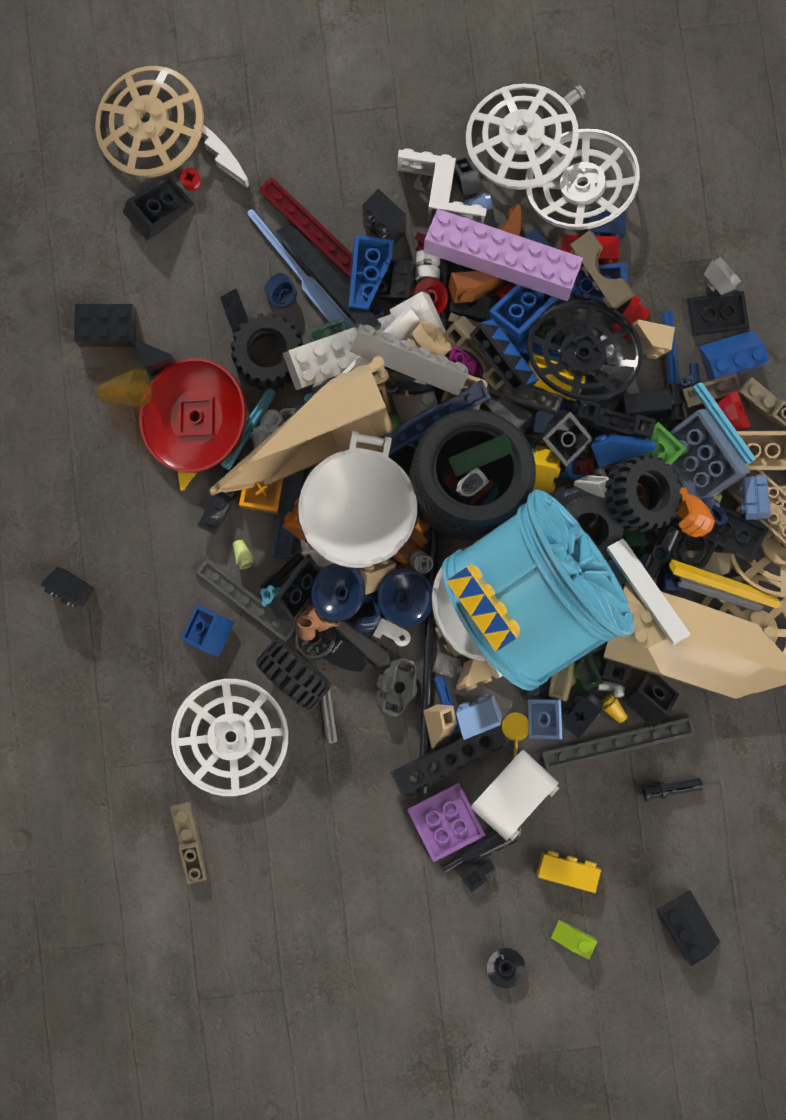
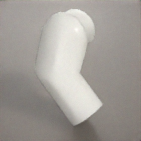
M613 681L597 682V690L614 691L615 697L624 696L625 688L623 685Z

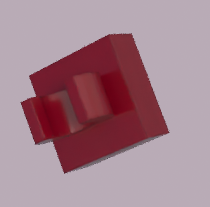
M417 232L414 238L420 241L415 249L416 251L424 250L426 235L422 232Z

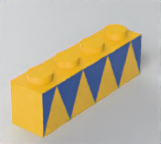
M470 563L446 580L495 652L515 640L521 634L518 623L514 619H510L506 606L494 596V589L482 579V573L477 566H473Z

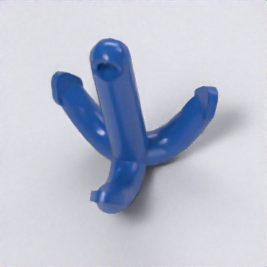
M576 457L567 467L565 466V471L560 469L559 477H569L571 480H578L587 476L588 473L575 474L573 472L579 457Z

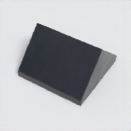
M135 341V346L143 366L150 376L158 374L164 368L176 362L172 354L141 341Z

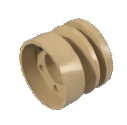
M421 321L413 330V335H409L406 338V341L410 342L413 346L426 348L435 355L445 356L451 350V344L443 336V333L427 321Z

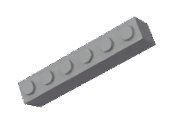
M360 324L351 343V353L371 361L374 357L380 356L384 360V366L459 396L468 377V368L460 362L454 363L443 355L432 354L426 348L415 347L406 340H398L389 333L376 331L370 325Z

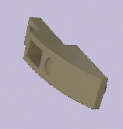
M749 377L738 393L750 402L749 406L786 431V402L779 400L753 377Z
M191 802L173 805L170 809L187 884L207 880L203 850Z

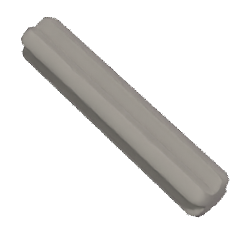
M329 690L321 699L327 743L337 742L331 692Z

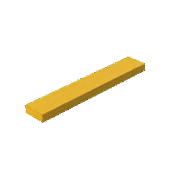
M673 559L669 564L675 575L778 609L781 604L776 596L763 593L752 586Z

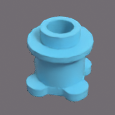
M268 586V588L261 589L262 605L264 607H268L281 587L274 588L273 586Z

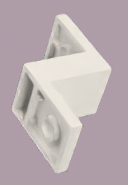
M412 149L399 150L398 171L433 176L427 220H433L437 209L484 224L487 208L477 204L468 206L457 201L449 203L456 158L446 154L441 156L433 155L431 152L418 153Z

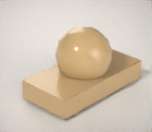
M575 663L570 664L552 676L548 696L568 701L570 688L576 682L574 674Z

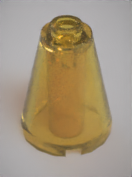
M136 368L99 384L96 393L100 401L104 403L144 407L146 403L151 401L152 386L146 380L148 377L147 373L143 369Z

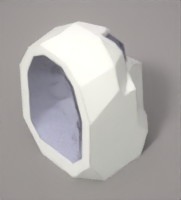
M475 467L459 481L457 492L461 496H473L489 480L478 467Z

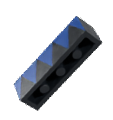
M494 319L480 323L469 336L514 396L528 391L539 380Z

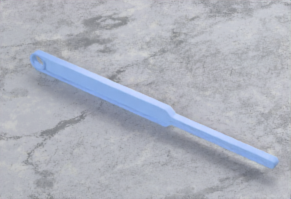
M249 210V218L302 281V290L335 331L339 333L354 328L353 323L313 277L307 276L254 210ZM385 387L387 393H395L399 389V387H396L394 390H388Z

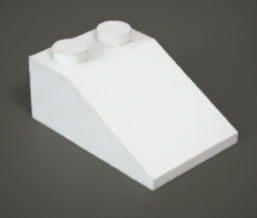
M420 292L390 309V313L396 319L409 307L420 321L431 323L443 334L446 332L431 297L427 293ZM413 330L404 338L405 340L409 335H413Z

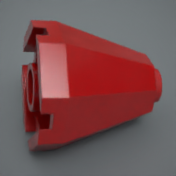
M737 391L728 394L717 403L736 431L751 428Z

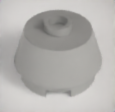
M721 257L714 261L712 260L703 274L708 280L706 282L708 287L712 291L716 289L721 295L737 289L736 286L741 282Z

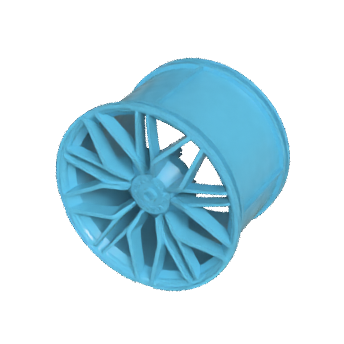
M538 489L528 495L526 504L520 506L517 514L466 550H457L443 562L444 584L450 601L464 628L488 661L506 679L524 690L536 689L544 684L548 678L603 643L611 641L617 636L627 637L634 632V618L628 606V600L607 561L569 511L555 498ZM470 563L480 569L482 579L486 584L492 586L495 592L494 596L506 606L508 616L511 620L514 619L520 627L519 631L521 634L497 652H495L446 582L451 576Z

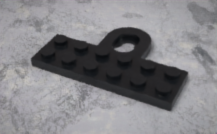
M721 506L727 514V523L724 525L714 523L709 533L703 537H696L702 540L704 549L691 558L686 555V541L691 536L681 530L678 524L683 519L676 515L669 523V525L680 529L671 549V558L678 562L704 569L717 546L752 563L769 527L754 520H746L745 516ZM712 509L713 516L721 521L720 514Z

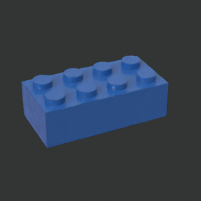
M517 284L489 311L487 321L494 319L511 343L516 346L529 334L533 322L549 306L562 301V299Z

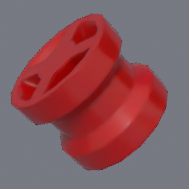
M186 168L181 172L180 178L185 189L195 191L200 187L201 179L194 168Z

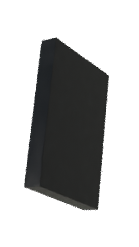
M744 291L687 299L692 336L750 328Z

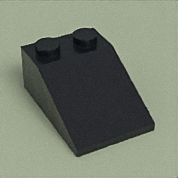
M169 175L127 199L123 213L142 236L149 240L171 225L189 210L194 203Z

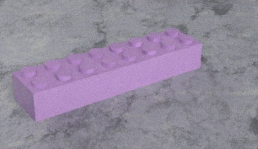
M437 209L425 237L423 250L424 253L568 301L583 260L582 257L440 209Z

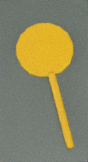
M517 712L505 716L501 725L505 737L514 741V758L518 755V741L524 739L529 733V720L525 715Z

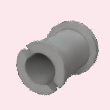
M578 85L574 86L573 90L562 98L571 106L577 100H582L586 93L582 86Z

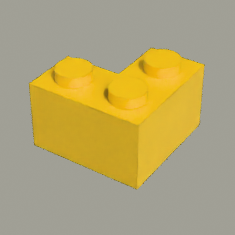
M536 444L534 456L536 476L533 491L539 489L550 495L555 490L556 483L553 481L554 478L559 476L561 461L548 446Z

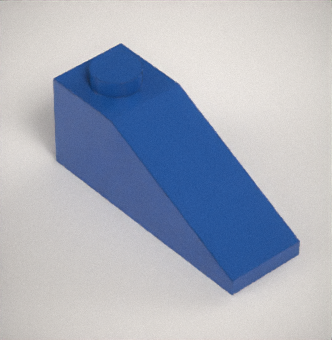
M603 434L593 440L592 449L599 467H603L655 451L656 441L614 434L606 436Z

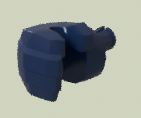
M373 592L365 595L359 610L352 617L346 619L349 620L356 616L362 617L353 625L354 630L358 633L372 632L381 621V611Z

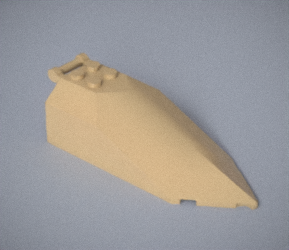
M380 356L374 357L372 363L365 366L359 365L353 371L336 375L334 379H331L306 404L209 490L210 494L215 495L219 492L227 493L253 488V483L262 481L264 485H269L318 465L327 457L341 452L331 431L365 416H368L377 437L392 431L394 427L377 387V384L389 378L388 371L384 369L385 363L383 358Z
M629 582L625 583L623 592L633 614L634 632L627 637L617 636L613 640L608 641L603 659L616 661L632 668L734 699L786 685V656L770 640L758 624L662 592L690 632L688 638L672 646Z

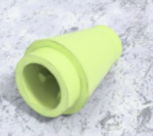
M243 540L235 541L233 548L236 566H239L240 570L250 568L254 565V557Z

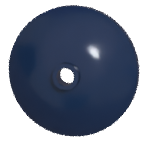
M336 563L323 568L313 582L311 593L313 605L322 617L331 621H343L352 617L361 607L365 596V584L360 572L356 568Z
M395 570L388 574L379 586L377 594L379 609L383 616L392 624L402 627L415 626L424 621L433 608L432 585L422 573L416 570ZM401 594L405 597L403 602L399 599Z

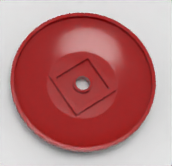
M189 358L172 363L155 376L143 396L139 413V425L143 441L153 457L170 469L185 473H196L214 468L231 455L242 438L247 418L245 396L240 384L232 373L213 361ZM199 412L200 418L194 422L193 415Z

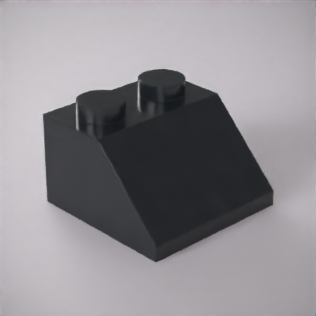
M647 672L630 692L624 703L655 728L669 715L680 694L658 675Z

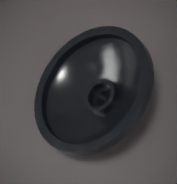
M384 367L389 374L387 380L394 386L399 387V392L410 395L411 391L424 392L435 387Z

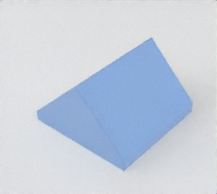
M528 700L529 739H562L561 700Z

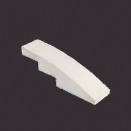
M203 125L201 137L206 140L204 144L207 151L216 156L215 162L217 167L245 187H248V179L236 158L227 146L210 129Z

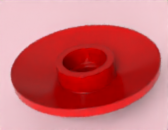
M436 278L421 280L415 287L414 296L420 292L429 294L436 311L439 314L442 313L448 304L446 286ZM433 293L435 294V300L432 299Z

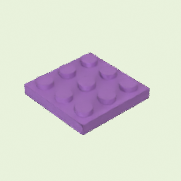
M459 782L407 808L433 862L486 836Z

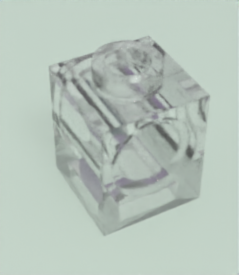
M438 653L433 671L455 678L456 675L460 676L463 664H460V659Z

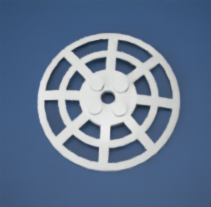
M525 83L502 87L485 97L471 114L466 130L468 155L478 172L498 186L518 190L539 187L554 180L569 166L578 145V123L570 105L560 95L546 87ZM530 89L539 92L536 97H512L509 91ZM500 94L503 95L505 100L497 104L489 114L478 113L492 98ZM546 94L562 103L568 113L557 115L556 111L543 101ZM529 101L532 104L528 110H518L515 102ZM539 105L544 107L551 114V117L541 119L535 113ZM508 106L510 113L504 119L494 116L502 107ZM474 120L483 121V143L473 148L471 139ZM561 122H572L573 138L570 149L560 143L562 134ZM490 123L500 126L499 135L491 139L488 138ZM555 124L556 135L554 140L545 136V126ZM519 129H525L527 133L525 135H519L517 134V131ZM502 143L503 147L508 150L505 157L503 158L497 154L492 146ZM542 143L550 147L541 157H536L534 151ZM487 150L489 155L501 164L498 174L496 175L484 167L476 155ZM556 150L566 156L555 169L542 175L539 165L548 160ZM514 154H527L529 161L513 162L512 158ZM508 167L513 169L532 168L535 179L518 181L509 180L504 177Z
M598 129L578 130V139H582V149L576 150L573 158L581 156V162L570 167L568 166L563 171L560 182L551 181L539 186L543 188L545 198L550 206L540 210L534 200L532 188L526 189L532 208L546 222L564 229H591L612 221L630 205L636 195L640 180L637 157L624 140L607 131ZM573 131L561 134L560 143L564 144L572 141ZM590 139L607 141L618 148L609 156L604 152L590 149ZM547 145L542 146L537 151L536 157H541L550 147ZM555 152L550 157L554 163L550 166L547 173L555 169L566 156L559 157ZM623 152L631 162L634 171L633 177L624 179L621 169L616 162ZM589 156L598 157L605 162L599 167L596 164L589 163ZM610 166L615 171L617 180H605L604 172ZM532 168L527 169L525 180L533 179L534 173ZM581 181L588 182L585 186L578 185ZM633 184L632 192L627 201L619 209L612 205L619 197L622 186ZM616 187L609 201L602 197L606 188ZM549 189H561L563 197L554 202ZM570 202L577 205V213L566 211L561 207ZM596 202L601 206L594 211L584 213L585 205ZM605 210L611 213L610 216L599 221L583 224L584 218L598 215ZM556 211L564 216L576 218L575 224H567L556 221L547 215Z
M221 679L201 686L185 699L178 709L173 722L171 744L179 768L194 785L211 794L238 796L257 790L276 774L287 752L288 726L278 702L262 687L241 679ZM230 684L249 687L259 692L260 695L254 703L243 697L231 696ZM222 685L223 697L209 702L203 708L194 702L206 690ZM266 699L271 702L277 711L282 728L271 729L267 716L260 708ZM232 702L242 703L250 708L242 716L233 713ZM224 703V715L215 718L208 713L214 706ZM189 707L197 713V716L192 724L190 737L179 738L180 723L185 711ZM255 713L262 719L265 729H253L249 721ZM203 718L211 724L208 735L197 736V729ZM227 732H235L236 740L234 742L227 741ZM272 736H283L281 753L273 767L265 760L270 750ZM266 737L264 749L261 755H259L252 749L254 739ZM198 744H209L213 753L207 761L201 755ZM191 745L196 759L202 765L195 775L185 764L179 746ZM247 754L255 761L249 767L238 771L239 758ZM219 757L230 760V771L213 767V764ZM259 765L268 773L255 784L239 789V777L252 772ZM208 771L221 777L231 778V789L215 788L204 783L201 779Z

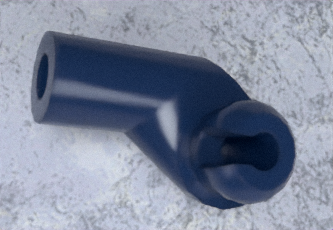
M690 363L689 374L681 379L680 383L685 389L694 386L699 381L698 363Z

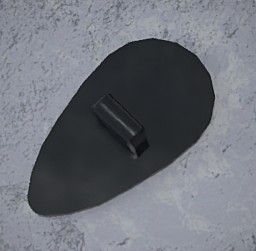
M334 627L337 639L332 649L333 651L323 658L343 669L357 672L364 669V660L362 655L358 653V648L348 644V639L338 635V630ZM329 629L323 636H332L331 629ZM324 640L323 643L329 647L332 640ZM322 645L319 646L320 654L324 653L326 649Z

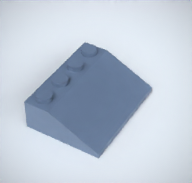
M707 409L697 410L669 432L687 448L671 464L673 472L677 474L683 487L688 489L689 494L695 495L700 499L712 498L750 473L740 455Z

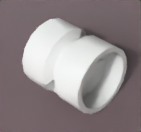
M423 250L416 253V264L418 267L416 268L415 280L419 282L425 278L440 280V269L438 266H440L441 258L424 253Z

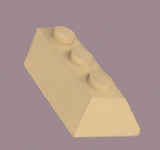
M737 431L755 457L752 463L746 464L749 470H786V431Z

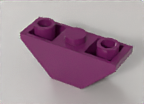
M452 346L448 360L464 364L468 368V375L485 380L481 363L458 347Z

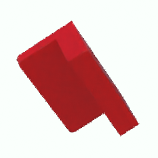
M636 295L622 314L631 324L637 320L645 321L651 312L639 304L641 298ZM616 323L611 331L615 333L622 327ZM627 334L622 337L626 341L631 342Z

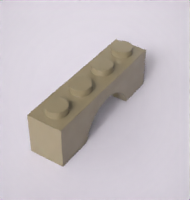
M589 230L570 244L573 248L572 254L583 258L582 263L584 265L582 269L587 276H592L594 279L592 284L598 292L601 290L605 295L603 300L608 307L612 306L616 309L635 296L624 279H607L600 272L598 258L603 247L593 232Z
M462 316L451 325L443 336L452 346L473 354L482 365L483 378L497 390L504 384V381L469 336L475 329L474 325L465 316Z

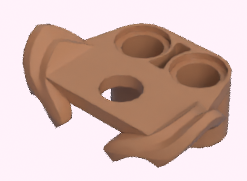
M312 599L296 621L292 623L299 638L303 641L312 640L316 635L315 630L321 632L330 627L340 625L339 621L325 619L317 613Z

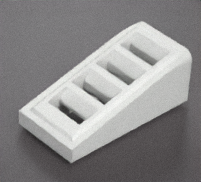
M587 475L575 480L574 486L604 498L607 491L605 484L609 478Z

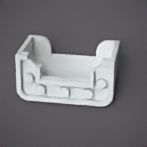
M522 750L474 802L471 809L506 841L509 838L513 840L520 833L517 829L548 795L552 797L558 791L559 787L557 785L559 782L526 751Z

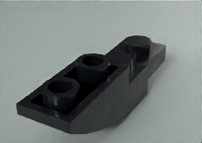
M236 459L229 470L225 469L220 480L241 461ZM239 490L227 493L219 492L213 495L198 523V527L216 535Z

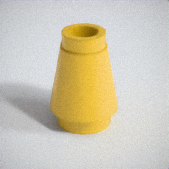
M610 694L602 700L604 702L602 710L620 724L627 719L628 716L625 714L617 697H613Z

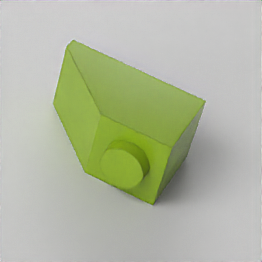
M558 920L551 935L553 940L587 959H590L598 942L594 936L561 920Z

